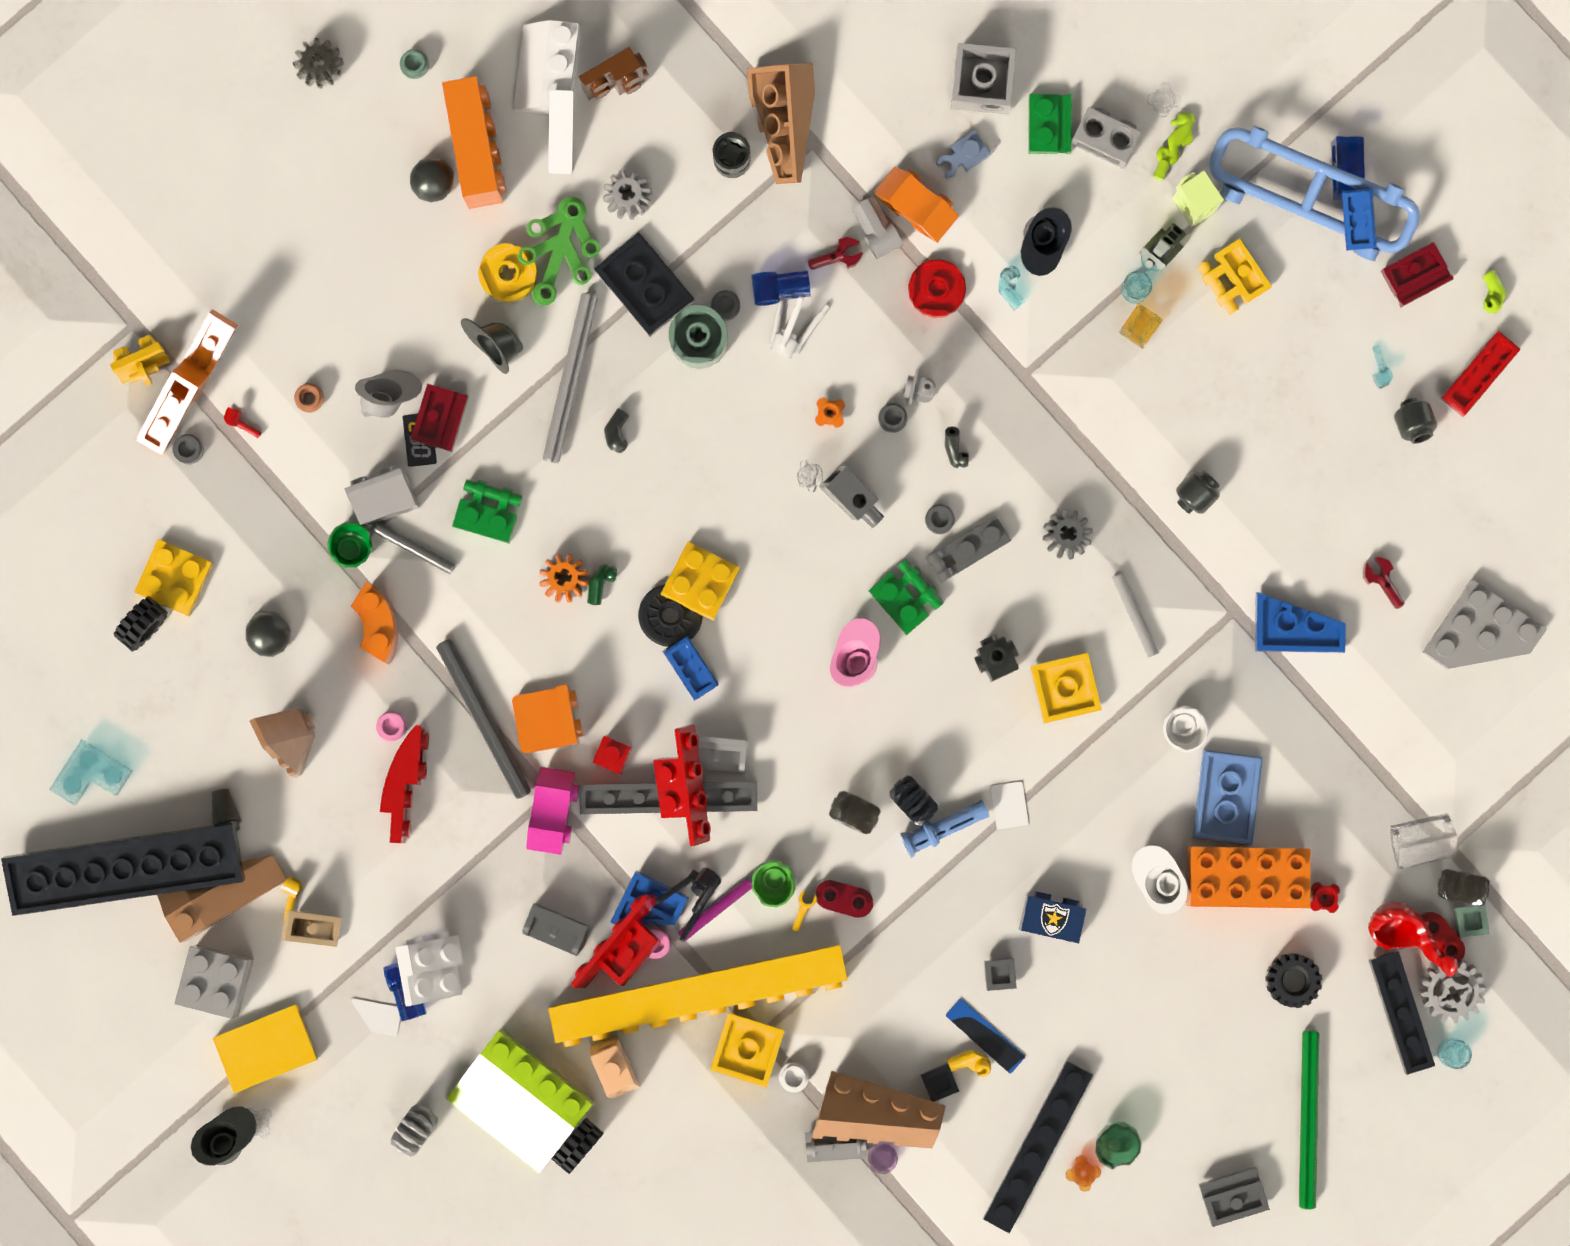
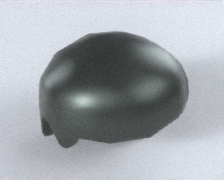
M436 157L422 159L412 168L410 173L411 190L420 200L430 203L441 201L453 189L454 172L443 159Z
M262 611L252 616L246 625L245 639L251 650L258 655L274 657L283 652L289 644L290 628L278 613Z

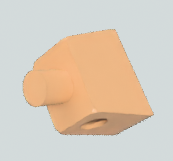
M618 1035L590 1047V1058L608 1097L614 1099L640 1087Z

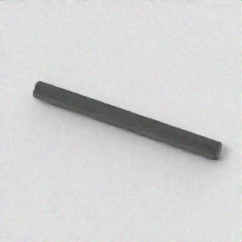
M452 640L442 641L436 646V649L516 799L525 797L531 792V789Z

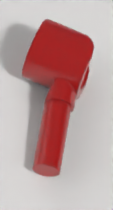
M230 407L226 409L224 415L226 424L243 429L256 438L260 437L262 432L240 421L242 411Z

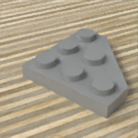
M1470 580L1422 653L1445 669L1526 655L1533 651L1547 629L1475 580Z

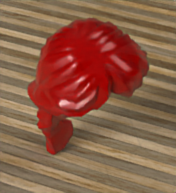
M1390 901L1379 906L1372 913L1368 923V930L1377 946L1383 947L1386 950L1391 948L1418 947L1423 951L1426 958L1439 966L1448 977L1454 976L1458 972L1457 959L1453 956H1443L1440 953L1433 933L1430 931V923L1423 919L1414 909L1402 902Z

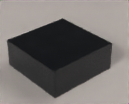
M948 1063L920 1074L928 1095L933 1102L959 1092Z

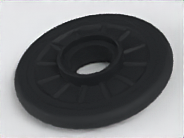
M663 584L653 588L644 596L639 606L638 620L643 633L652 642L669 647L686 635L690 640L693 639L701 627L703 616L662 596L661 592L665 586ZM666 608H674L677 610L679 618L673 623H668L663 619L662 612Z

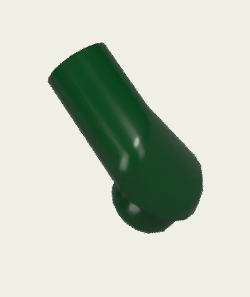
M601 565L589 582L588 604L601 605L605 581H616L617 568L615 566Z

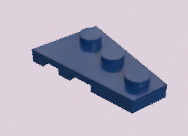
M1256 592L1255 652L1345 653L1346 623Z

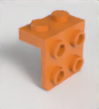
M569 685L555 686L554 689L513 697L512 705L518 739L523 753L527 754L580 744L579 737L583 736L582 724L580 719L575 720L573 709L578 707L575 690L570 691Z

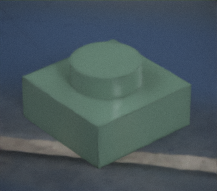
M1485 904L1454 908L1456 930L1459 938L1490 934Z

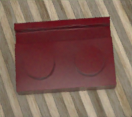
M1434 242L1381 270L1394 297L1396 296L1400 308L1454 280Z
M427 383L411 440L453 452L469 396Z

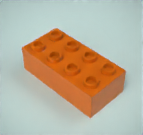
M477 76L442 82L464 201L469 209L503 203L502 194L507 193L501 169L497 170V166L502 165L496 141H492V137H496V130L490 112L487 113L486 109H491V102L485 84L480 85Z
M1186 846V876L1189 883L1186 906L1310 909L1311 849Z

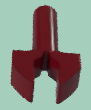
M850 237L838 239L839 246L836 251L809 259L808 266L811 270H815L836 262H842L846 264L847 269L855 267L860 262L863 252L854 256L843 253H845L847 248L857 246L860 242Z
M1381 557L1374 558L1377 565L1381 568L1380 575L1374 574L1369 564L1365 563L1363 579L1367 585L1371 583L1379 584L1395 609L1403 607L1405 602L1389 579L1390 571L1394 569L1391 562Z

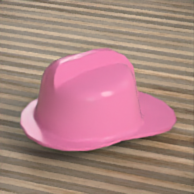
M855 619L842 629L830 664V673L836 683L845 687H853L870 680L876 673L881 637L879 629L873 622L867 619Z

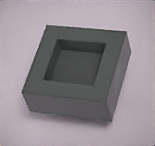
M1014 958L984 961L987 991L1017 989Z

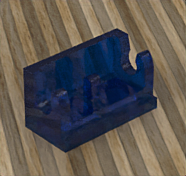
M1336 136L1331 142L1332 166L1365 179L1364 137ZM1332 179L1333 200H1342V191L1358 190Z

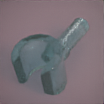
M1374 346L1373 352L1380 371L1374 373L1372 377L1376 386L1381 389L1390 384L1393 374L1384 363L1380 346Z

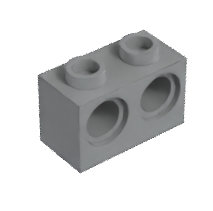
M1088 107L1072 139L1071 145L1123 169L1141 131L1137 130V126L1130 121L1124 119L1118 121L1111 118L1110 113L1102 108L1095 107L1092 109ZM1091 123L1097 124L1101 128V133L1092 135L1087 131L1086 126ZM1115 136H1122L1127 140L1128 145L1119 148L1113 143V138Z

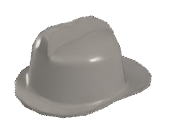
M397 370L359 380L355 384V391L361 397L362 415L365 417L376 416L381 418L393 416L401 403L418 397L422 391L421 381L411 373Z

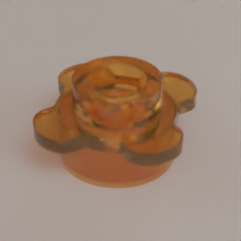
M1080 1155L1076 1157L1074 1166L1066 1171L1065 1176L1068 1181H1074L1079 1185L1081 1191L1086 1192L1091 1189V1184L1095 1179L1100 1177L1101 1169L1097 1165L1093 1166L1087 1161L1085 1156ZM1081 1171H1085L1086 1175L1081 1176Z

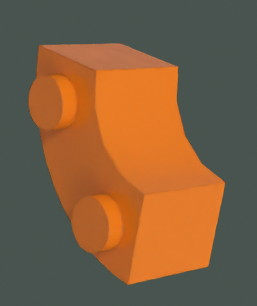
M894 167L873 194L894 214L905 217L912 224V228L938 243L959 217L951 208L954 205L953 202L941 193L936 195L920 183L921 178L911 169L904 171Z
M366 581L350 606L359 614L363 623L364 637L360 648L389 665L398 644V629L394 610L383 593Z

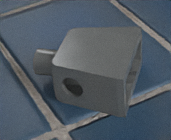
M839 466L819 486L852 520L858 521L862 518L871 528H874L884 518V515L874 506L879 499L847 466ZM855 495H858L861 500L857 507L853 504Z

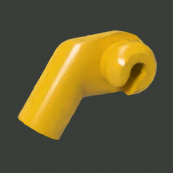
M967 1050L947 1058L951 1072L965 1067L976 1072L980 1077H985L991 1072L990 1060L975 1050Z

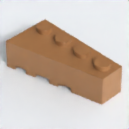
M831 1070L812 1138L822 1139L823 1136L837 1137L838 1141H849L850 1138L867 1140V1143L872 1144L886 1141L893 1142L896 1146L932 1149L941 1129L946 1105Z

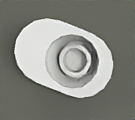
M1154 845L1141 848L1132 860V873L1146 901L1158 913L1171 914L1177 912L1187 900L1189 884L1187 876L1179 868L1172 855L1164 848Z

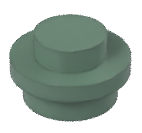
M409 50L400 59V69L406 77L419 79L427 73L429 61L422 51Z

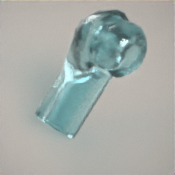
M1009 266L1000 273L998 292L1015 311L1025 301L1015 290L1017 280L1021 276L1020 270L1016 266Z

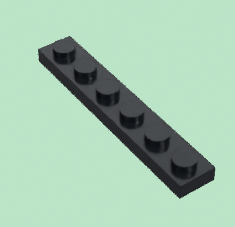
M1067 1060L1065 1061L987 1208L983 1220L1010 1234L1093 1074Z

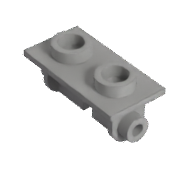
M916 369L914 376L908 375L904 397L909 398L908 406H911L912 400L923 403L930 402L936 391V384L932 379L918 376L919 369Z
M805 1132L807 1162L866 1158V1142L863 1139L850 1138L849 1141H838L837 1137L829 1136L815 1139L812 1138L813 1132Z

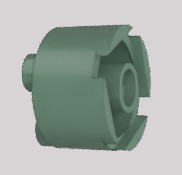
M705 305L688 306L671 321L669 327L671 349L677 360L688 367L696 369L710 367L717 364L727 350V326L723 318L711 307ZM697 331H701L703 337H706L701 339L700 343H696L695 339L691 337L696 336Z

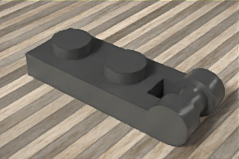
M994 516L945 547L932 553L926 559L930 566L934 565L939 573L937 577L943 583L1011 542V539L997 516ZM948 555H951L956 563L951 567H948L943 559Z

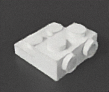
M449 931L431 934L432 940L424 941V936L406 939L407 945L395 947L406 1006L462 995L457 966L463 964L458 935L450 936Z

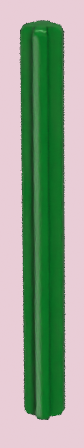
M1305 1030L1302 1033L1299 1207L1306 1210L1316 1208L1320 1034L1315 1030Z

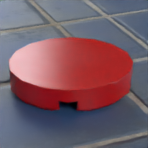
M942 259L928 260L918 266L911 274L908 284L909 299L914 308L925 316L931 318L947 317L956 312L963 303L966 294L965 278L960 270L951 262Z

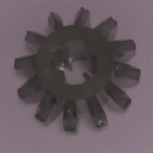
M314 38L313 46H310L306 41L303 42L305 51L296 50L295 54L299 60L293 62V66L299 69L296 74L300 80L305 79V83L309 87L316 81L317 87L322 89L325 80L330 85H333L334 80L331 76L340 77L342 72L337 67L344 64L343 59L338 57L340 54L338 47L331 48L332 43L329 40L324 41L321 45L318 38ZM322 59L323 65L318 64L316 67L313 65L314 61L320 62Z
M840 791L831 804L829 815L835 821L859 833L870 834L879 821L881 811L873 803L850 792Z
M1445 869L1438 880L1437 887L1439 888L1437 894L1446 900L1482 906L1485 905L1486 898L1489 896L1490 881L1484 876Z

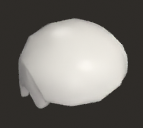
M1183 705L1169 712L1164 719L1162 730L1167 742L1171 746L1188 753L1200 749L1207 741L1209 727L1205 716L1199 710Z

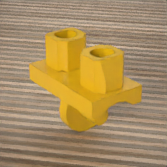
M151 335L139 339L140 350L131 354L127 347H121L112 352L114 362L110 366L122 384L130 380L132 383L143 380L145 385L149 386L153 384L150 375L159 372V367L170 363L167 353Z

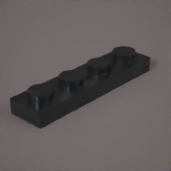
M1399 951L1369 959L1368 961L1404 1073L1409 1075L1434 1067L1435 1063Z

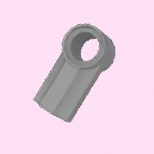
M874 196L859 202L852 208L866 235V242L876 259L903 246L897 230L892 223H888Z

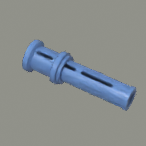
M980 800L935 823L926 821L922 827L910 833H900V837L909 856L912 858L916 852L931 845L933 847L938 846L940 839L990 816L984 802Z

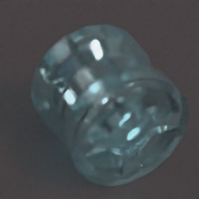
M1142 271L1131 272L1126 276L1121 285V293L1124 299L1134 304L1146 300L1152 290L1151 278Z
M1447 1038L1438 1046V1058L1447 1067L1462 1069L1471 1061V1049L1462 1040Z

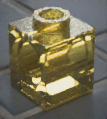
M1138 303L1119 333L1143 349L1163 319Z

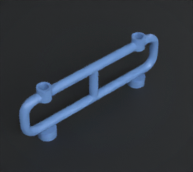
M1254 125L1251 131L1239 127L1230 128L1223 132L1217 140L1210 156L1209 168L1213 177L1223 184L1220 195L1230 202L1241 204L1246 193L1345 235L1343 221L1312 209L1326 178L1330 177L1358 190L1373 188V196L1393 206L1401 207L1408 213V220L1397 240L1388 241L1376 236L1377 248L1354 250L1355 254L1375 261L1380 250L1389 253L1399 252L1409 244L1420 220L1419 208L1414 201L1403 196L1405 189L1398 185L1389 183L1387 188H1384L1268 139L1269 132ZM1234 139H1240L1253 147L1266 150L1316 171L1302 204L1225 172L1221 168V160L1229 143Z

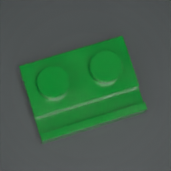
M1029 94L1028 154H1071L1072 94Z

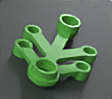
M577 197L563 199L559 203L556 213L541 220L533 219L527 224V233L531 237L537 238L543 235L546 229L561 223L558 235L533 247H523L517 254L521 264L529 265L537 257L552 251L543 281L535 285L531 292L533 301L539 306H547L556 299L557 292L554 283L563 256L572 271V280L575 284L584 285L591 279L590 270L582 266L569 239L572 229H574L582 244L581 252L587 258L596 256L600 251L599 243L591 238L583 222L586 217L585 204ZM569 206L576 208V216L569 215ZM533 223L540 225V233L532 231L531 226ZM588 243L595 247L593 254L586 251ZM523 251L531 253L532 258L530 261L523 259ZM578 271H583L586 274L585 281H580L577 278ZM542 288L549 290L550 296L548 299L541 296Z

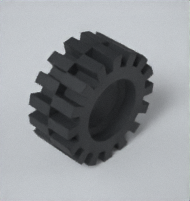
M147 596L145 599L140 600L139 604L133 606V609L129 610L126 614L127 616L120 621L121 624L116 627V631L113 633L114 637L130 651L134 652L140 646L142 647L147 640L149 641L152 638L151 636L159 630L158 627L162 626L168 612L150 596Z
M1294 953L1281 955L1267 969L1269 971L1268 976L1265 978L1268 984L1266 986L1267 990L1271 993V997L1284 1006L1291 1008L1308 1006L1312 1003L1313 999H1317L1319 996L1317 993L1322 989L1320 982L1323 979L1319 973V967L1313 963V960L1303 955ZM1291 969L1300 970L1305 977V984L1298 992H1289L1283 985L1284 974Z
M585 1118L551 1159L565 1172L570 1174L602 1137L604 1132L588 1118Z

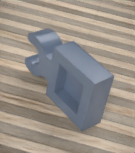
M973 130L950 146L953 155L941 156L937 160L936 165L939 167L943 163H949L952 169L945 174V178L950 179L955 176L958 167L961 165L967 172L990 157L991 153L976 131Z

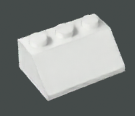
M548 20L523 25L513 111L549 115L551 90L573 91L574 98L581 38L579 23Z

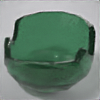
M1120 1121L1112 1122L1105 1125L1098 1133L1095 1153L1099 1162L1110 1169H1115L1122 1165L1129 1166L1141 1153L1142 1139L1137 1129Z

